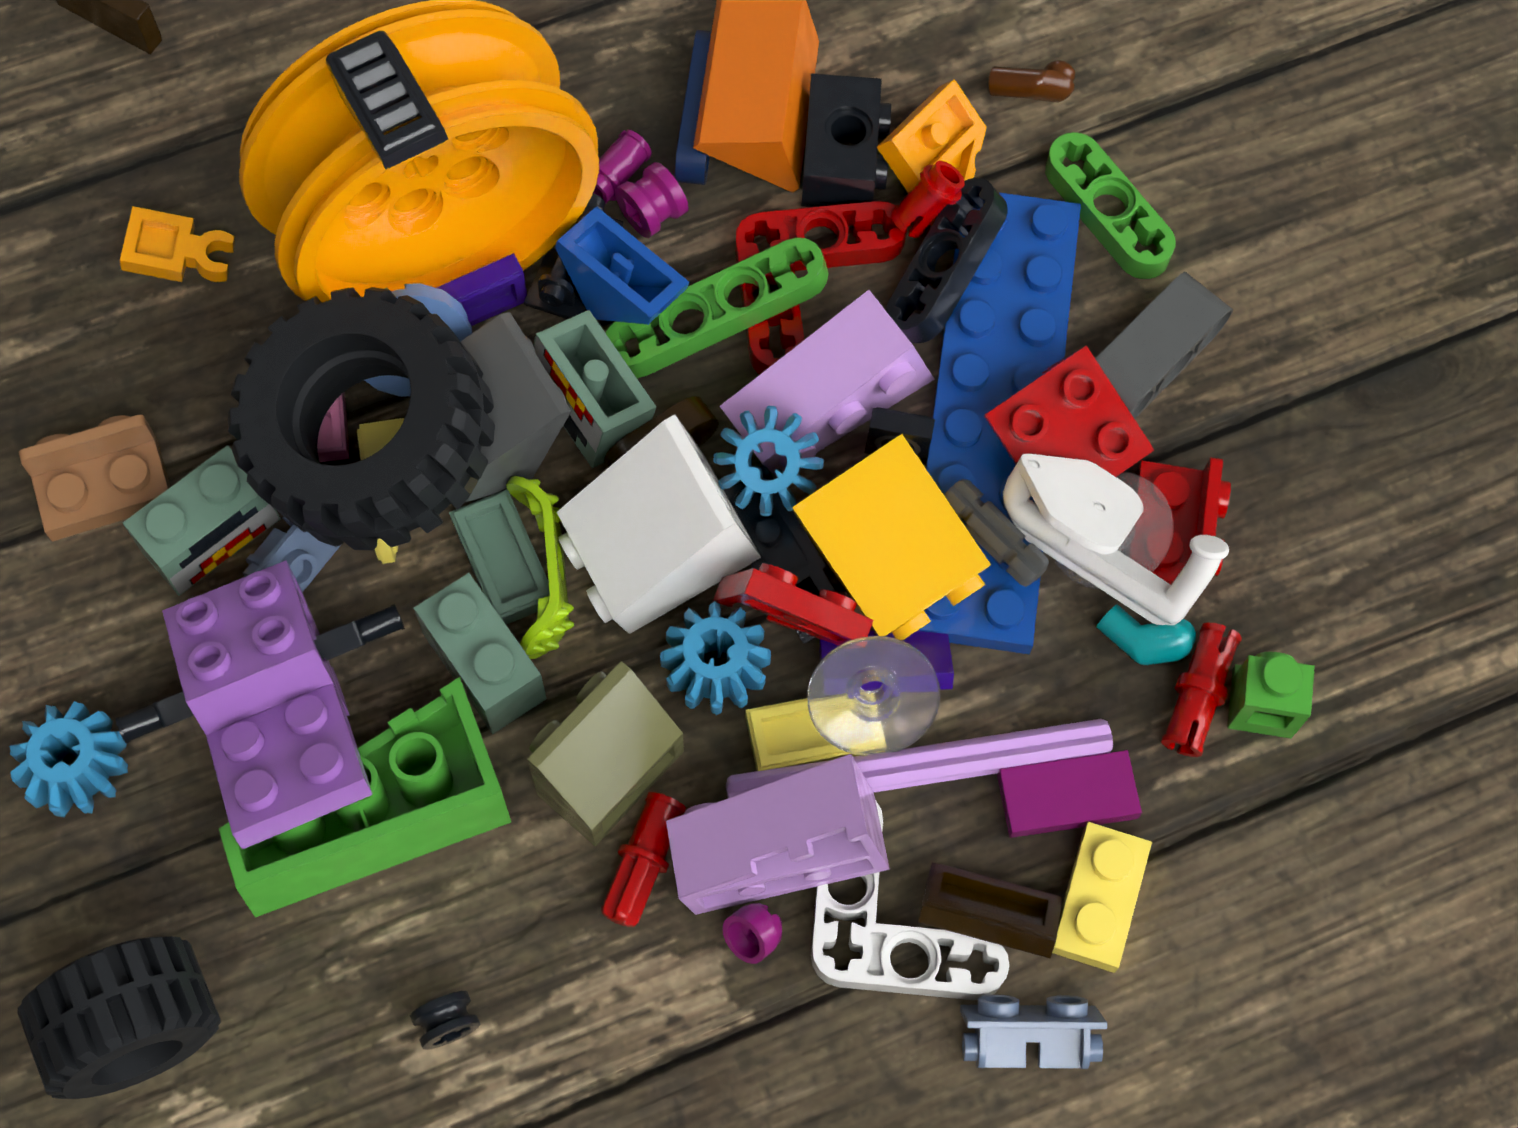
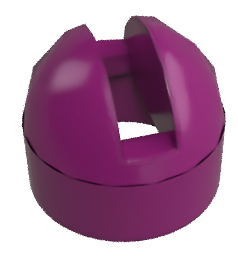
M748 904L739 908L724 921V939L730 950L739 959L750 964L759 963L776 949L782 939L781 918L778 914L771 915L768 912V906L764 904Z

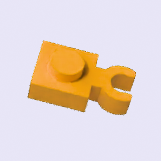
M132 206L120 256L121 270L183 282L185 269L190 267L197 269L199 274L209 281L225 282L228 279V264L213 262L208 258V255L217 250L233 253L235 247L234 236L221 230L208 231L201 236L193 235L195 229L194 218Z

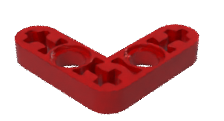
M884 201L759 212L747 216L736 229V261L739 263L759 253L758 246L754 243L755 236H766L768 244H770V247H773L792 238H805V234L812 228L826 227L831 229L838 238L837 242L831 247L820 248L827 268L883 263L893 260L901 254L905 246L907 229L903 233L895 225L891 217V211L896 205ZM883 224L884 231L889 233L888 239H877L875 231H871L872 225ZM851 225L854 226L853 237L856 236L855 244H847L848 226ZM801 260L795 261L790 265L794 274L795 271L807 270ZM772 273L765 274L768 284L777 286ZM751 283L740 284L743 307H747L755 302L753 293L759 288L758 286ZM800 304L746 329L749 359L753 369L759 375L779 360L778 358H773L772 351L768 349L769 327L780 325V341L782 348L786 349L785 355L805 340Z

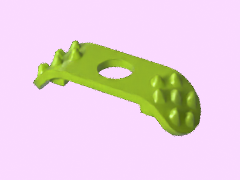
M512 476L506 484L507 490L515 499L531 510L532 515L536 517L539 531L544 532L550 594L547 597L538 599L537 620L528 629L520 642L528 657L536 659L549 651L559 648L558 643L566 631L574 627V622L569 620V613L574 610V607L568 603L564 551L558 538L562 535L559 523L561 520L557 514V511L561 508L552 506L559 501V498L556 495L544 492L539 487L541 482L538 479Z

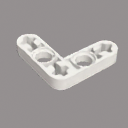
M876 801V806H877L878 815H879V820H880V825H881V830H882V829H883L882 810H881L880 806L878 805V803H877V801ZM879 872L861 876L866 884V895L861 901L852 905H844L834 900L828 891V884L817 886L811 959L817 976L829 985L840 988L978 1000L981 996L995 994L1007 978L1009 960L1008 954L1002 945L943 929L876 923ZM825 914L843 921L859 918L865 919V927L853 922L851 924L849 947L854 952H860L861 959L850 960L847 970L840 971L835 969L834 958L823 955V949L834 948L838 932V921L825 923ZM911 942L924 949L928 956L929 965L923 975L909 979L900 976L894 971L890 961V954L901 943ZM939 945L951 948L947 961L964 962L968 960L972 950L983 952L984 963L994 965L995 972L986 973L982 983L977 984L971 982L970 971L949 967L946 973L947 982L936 981L935 977L941 963Z

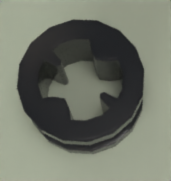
M458 991L441 996L420 1006L411 1013L410 1018L413 1025L423 1027L424 1035L419 1041L424 1050L438 1048L459 1040L475 1031L481 1025L477 1015H470L467 1012V1005L471 1002L467 991Z

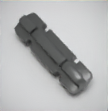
M961 479L948 489L944 496L960 520H964L967 523L965 527L971 536L999 564L1006 562L1009 565L1006 571L1020 585L1029 586L1040 578L1049 564L1048 558L1033 543L1027 546L1023 542L1026 536L991 501L983 503L980 498L984 494L970 480Z

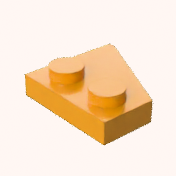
M955 79L939 86L877 146V149L909 194L921 180L920 172L924 166L934 165L937 161H945L954 166L960 172L964 181L974 178L976 171L975 156L982 148L987 127Z

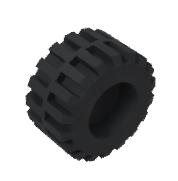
M173 936L130 940L103 948L77 959L54 972L24 997L17 1011L47 1095L57 1099H82L101 1096L128 1088L159 1075L198 1051L219 1029L218 1025L221 1023L191 944L187 940H182L181 937Z

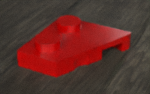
M762 563L759 570L753 568L721 578L713 599L716 603L733 608L734 603L740 602L768 614L767 620L804 632L842 647L865 645L874 621L856 613L857 603L851 598L825 589H821L818 596L796 587L798 581L796 575L770 564Z

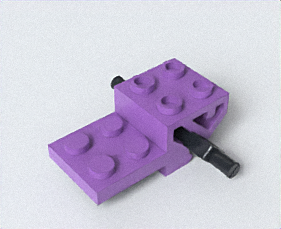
M283 561L162 610L183 691L125 716L117 717L116 724L125 743H129L131 740L195 716L207 737L232 835L242 850L373 795L347 718L350 714L338 678L328 660L388 634L405 629L395 604L320 635L302 590L288 562Z

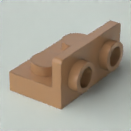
M144 415L110 417L102 421L98 427L71 435H50L39 440L36 445L19 451L21 464L32 479L44 531L52 542L128 519L170 488L158 440Z

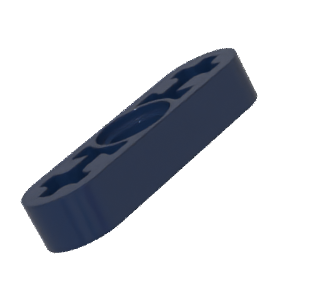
M697 30L695 34L676 153L675 179L681 183L706 185L711 156L693 149L712 31Z

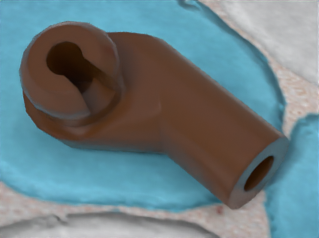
M1061 60L1048 63L1045 69L994 66L989 76V92L991 96L1026 98L1059 103L1067 99L1075 89L1073 83L1075 70L1069 63Z

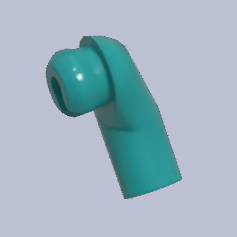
M1118 604L1112 607L1096 626L1097 629L1140 665L1179 661L1190 654L1196 642L1195 628L1185 619H1182L1173 626L1156 625L1154 623L1141 625Z

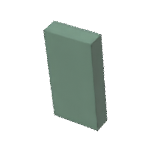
M506 489L463 506L458 510L449 512L453 526L478 584L504 623L507 625L538 612V599L547 597L550 594L549 581L509 491Z

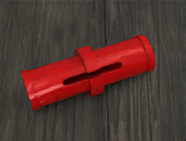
M1209 622L1202 624L1187 672L1178 676L1175 685L1179 696L1161 743L1170 750L1174 749L1176 743L1180 744L1177 753L1189 757L1202 756L1203 745L1216 707L1225 704L1229 693L1224 684L1242 637L1233 629L1229 630L1227 637H1223L1226 626Z

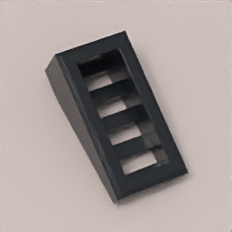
M377 31L327 56V67L342 100L360 129L365 133L368 142L385 169L391 168L448 140L440 120L400 52L385 31ZM418 117L417 120H415V121H413V122H411V123H409V124H407V125H405V126H403V127H400V128H398V129H396V130H394V131H392V132H390V133H388V134H386V135L383 134L384 132H387V131H389V130H391V129H393V128H395V127H397V126H399V125H401V124H403V123H406V122H408V121H410V120H412V119Z

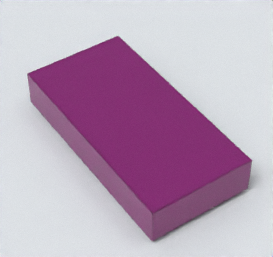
M1128 750L999 769L997 774L1009 838L1085 827L1087 822L1101 825L1135 820L1142 814Z

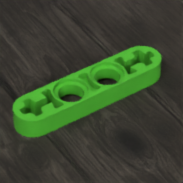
M796 237L785 240L688 286L649 325L614 322L605 333L635 377L648 376L819 294L827 284L829 274L823 253L815 242L807 238ZM801 260L808 272L807 275L801 278H797L790 267L792 263ZM770 272L779 290L774 292L771 291L765 274ZM751 283L759 287V295L751 305L738 308L728 304V296L736 286ZM688 309H696L704 313L703 323L694 332L680 334L673 330V322L681 312ZM657 325L660 326L668 341L662 345L653 330V327ZM636 338L641 352L636 356L630 357L627 353L626 342Z

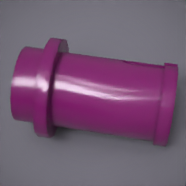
M623 130L619 134L618 139L599 158V174L593 194L600 196L605 201V204L609 200L616 201L615 189L628 181L640 166L651 158V148L643 137L632 130Z

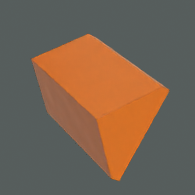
M716 0L693 149L792 193L798 190L800 186L807 135L811 74H815L819 48V38L806 0Z

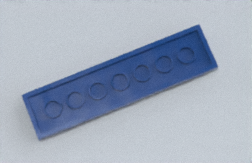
M999 192L1007 203V217L944 327L932 419H935L927 454L926 470L943 495L959 480H970L984 494L980 500L983 503L991 501L1012 522L1004 507L1003 491L1007 479L1016 464L989 425L984 414L1043 375L1042 372L1065 357L1081 204ZM959 249L954 250L953 264L958 258ZM1030 496L1029 499L1035 503L1033 497ZM961 520L962 523L966 526L967 523L964 520ZM1024 538L1023 542H1024L1027 546H1028L1029 544H1031L1030 542H1028V541ZM975 540L991 564L979 573V576L986 585L955 606H952L946 596L924 610L931 622L917 631L948 634L949 643L1030 655L1034 642L1040 578L1029 586L1020 585L1006 571L1009 565L1006 562L999 564Z

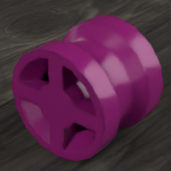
M657 162L645 168L642 178L637 182L626 181L615 189V197L624 216L640 235L648 239L660 231L661 223L667 218L678 219L689 211L688 202L681 186L669 170Z

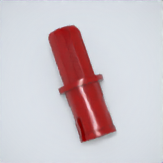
M648 792L645 798V805L628 844H622L618 849V854L622 859L601 907L602 915L607 919L625 927H635L639 923L658 874L666 873L669 863L665 860L670 843L666 821L684 815L686 807L682 803L664 794Z

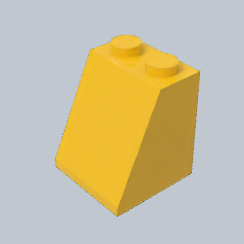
M900 434L792 507L795 516L848 595L857 603V608L862 615L874 620L871 628L880 640L892 632L898 643H900L931 622L924 611L945 596L952 606H955L986 585L979 576V573L991 565L903 434Z

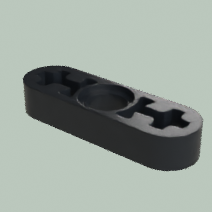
M971 178L964 181L965 185L961 189V199L954 205H947L938 214L888 301L886 312L911 343L930 341L943 330L1007 217L1008 207L1005 199L986 179ZM959 249L958 258L949 269L935 272L936 263L945 252ZM928 283H931L936 289L934 290ZM914 310L922 311L921 314L913 313Z

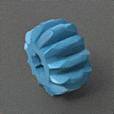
M775 406L766 407L764 413L765 429L760 430L750 411L742 412L740 420L749 435L743 438L735 430L724 428L721 432V437L726 442L738 447L736 454L719 452L715 453L713 458L715 464H735L736 473L724 476L718 481L722 490L731 488L740 481L746 485L737 496L736 506L744 509L750 503L755 492L761 493L759 509L762 516H770L772 514L773 493L777 492L780 495L783 506L788 511H792V507L797 504V501L788 486L793 483L803 492L813 494L817 486L812 480L799 475L801 468L818 470L824 466L822 458H802L800 452L801 449L815 445L819 441L818 435L812 432L795 442L791 435L797 430L802 421V417L797 413H793L788 418L782 431L777 430L778 411ZM764 442L775 443L776 454L786 456L787 459L784 472L781 469L775 470L778 476L776 479L769 480L763 478L762 468L752 466V454L754 450L757 453H762L763 449L760 445Z
M715 601L709 605L708 618L702 619L696 611L688 608L684 612L686 628L670 626L666 631V641L671 647L660 653L661 667L671 671L666 678L667 687L671 692L687 689L685 705L690 709L698 706L704 697L709 698L711 712L717 716L722 712L723 698L729 697L734 705L743 708L748 703L746 688L752 690L763 689L766 676L760 669L770 665L771 651L763 646H759L764 640V629L760 624L744 627L746 612L741 607L734 610L728 619L721 617V607ZM717 651V658H720L722 653H726L727 663L714 666V659L712 658L709 664H706L704 654Z
M74 701L65 716H63L55 706L46 705L44 714L46 723L38 727L34 722L22 721V729L30 737L29 741L9 746L11 750L10 755L21 763L10 772L12 781L20 788H27L24 798L35 808H41L48 804L49 810L55 816L65 818L73 803H75L83 813L92 814L94 809L92 796L100 791L105 797H116V789L108 781L109 776L128 773V764L122 757L117 756L127 747V743H125L119 731H111L113 721L103 711H97L90 715L89 710L83 703ZM69 753L77 757L76 761L70 766L61 762Z

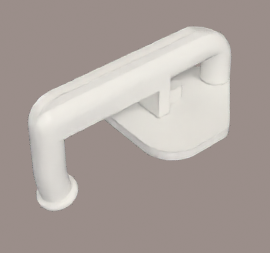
M1023 454L1009 475L1003 491L1004 507L1013 524L1026 536L1025 539L1028 542L1033 543L1037 548L1156 625L1173 626L1179 623L1213 578L1221 559H1224L1229 553L1227 543L1218 537L1211 535H1197L1193 537L1189 545L1192 550L1190 558L1171 585L1124 555L1118 549L1143 513V503L1130 486L1095 463L1087 460ZM1030 496L1033 497L1035 503L1029 499Z

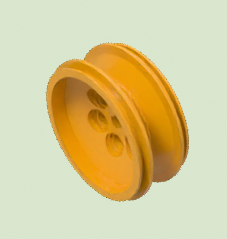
M429 0L412 3L367 17L328 37L292 63L267 89L247 121L240 145L239 184L242 196L253 217L264 228L276 235L275 258L284 281L294 294L304 301L316 296L322 303L331 300L332 291L352 287L361 297H364L365 289L370 287L382 289L388 287L390 291L405 289L404 284L421 283L436 288L513 253L524 271L556 245L557 240L576 223L592 197L599 174L596 128L583 105L568 92L560 89L558 62L547 40L538 30L529 23L519 19L512 12L500 6L476 0ZM377 31H385L440 120L448 137V140L387 169L384 168L368 142L365 133L360 129L342 100L326 64V58L330 53ZM416 117V118H414V119H412V120H410V121H408V122H406V123H403V124H401V125H399V126H397V127H395V128H393V129H391V130H389V131H387V132H384L383 134L386 135V134H388V133H390V132H392V131H394V130H396V129H398V128H400V127H403V126H405V125H407V124H409V123H411V122L417 120L418 117Z

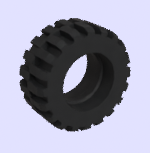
M352 287L332 291L331 300L323 303L315 296L298 304L297 307L300 311L289 320L281 316L268 327L272 334L262 346L256 342L244 358L250 365L246 375L237 374L230 394L239 402L238 407L230 408L228 412V432L237 439V441L233 442L231 450L237 466L247 474L246 482L257 495L301 531L309 532L318 541L334 547L345 542L353 550H373L377 547V539L381 538L392 548L410 542L411 535L409 531L418 527L429 533L443 523L439 514L450 504L457 510L470 496L464 488L470 477L477 480L481 479L487 466L488 460L480 451L482 446L490 447L493 444L495 424L487 415L491 413L494 404L491 391L482 380L484 373L449 326L437 314H431L423 303L408 295L400 296L397 299L389 289L370 287L365 289L364 297H361ZM378 376H401L410 380L411 394L406 417L395 436L381 450L364 460L352 464L337 466L320 464L317 448L319 430L327 411L342 393L361 381Z

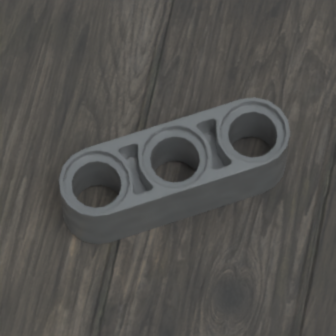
M1183 272L1095 358L1134 419L1216 337L1229 320L1233 309L1187 272Z

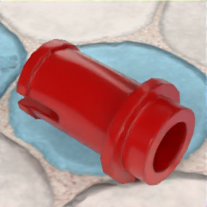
M937 161L934 165L924 166L920 172L921 180L901 203L896 205L891 211L893 222L903 233L912 222L915 224L909 230L908 236L920 237L928 225L947 205H954L961 199V189L965 185L964 179L954 166L945 161Z

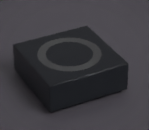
M880 407L873 408L864 453L872 454L900 434H903L922 464H925L932 440L935 419Z

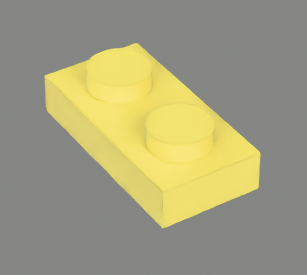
M1087 822L1083 829L1059 916L1057 939L1053 954L1112 973L1118 970L1152 845L1151 841Z

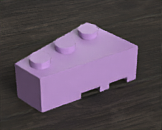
M868 290L720 405V408L743 438L749 435L740 420V414L744 411L752 413L760 430L765 429L764 413L766 407H777L778 419L776 429L780 431L783 430L788 418L793 413H797L802 417V421L797 430L791 435L795 442L812 432H815L819 437V441L815 445L800 450L802 458L814 457L820 450L869 421L873 408L888 409L935 379L909 339L872 292ZM764 442L760 445L763 452L757 453L754 450V453L761 463L778 477L775 470L781 469L783 472L785 471L787 464L786 456L776 454L775 443Z
M851 754L717 803H703L692 806L684 812V815L666 821L678 897L695 915L890 870L874 793Z

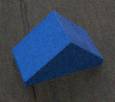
M597 206L556 242L555 249L585 308L590 310L596 320L649 325L689 285L687 279Z

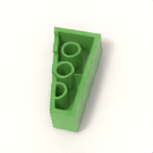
M460 677L439 690L441 696L416 712L409 708L387 722L389 729L358 748L373 795L243 850L232 835L229 822L219 828L236 889L255 918L511 823L499 782Z

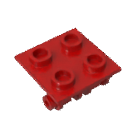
M1087 345L1065 360L1061 359L1042 372L1043 375L984 414V417L1015 464H1017L1023 454L1080 459L1093 462L1117 477L1154 451L1149 440Z

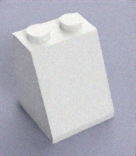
M675 414L662 421L557 511L567 531L558 537L563 550L577 570L584 566L586 567L595 584L587 589L586 592L596 612L604 623L613 619L629 634L719 583L722 577L735 574L761 558L726 493L720 488L718 479L707 459Z

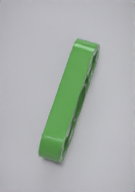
M1076 132L1059 136L1050 147L1045 166L1048 181L1066 202L1081 204L1080 219L1126 273L1139 279H1151L1161 275L1168 267L1176 244L1175 236L1170 227L1094 139L1088 135ZM1064 157H1067L1072 162L1080 159L1085 162L1083 169L1081 170L1075 164L1065 167L1063 165ZM1085 180H1087L1089 185L1083 190ZM1101 195H1113L1123 202L1125 212L1117 216L1104 215L1096 209L1093 200ZM1133 221H1136L1133 231L1129 226ZM1137 241L1144 247L1153 243L1157 247L1155 255L1148 250L1138 253L1135 250Z

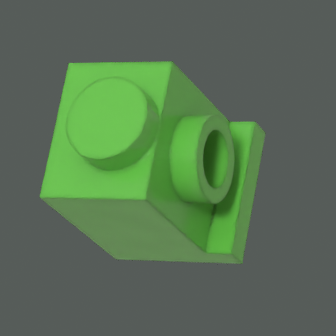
M1262 652L1256 656L1249 655L1242 665L1235 664L1232 669L1227 728L1292 739L1311 716L1315 666L1297 663L1292 656L1280 652Z

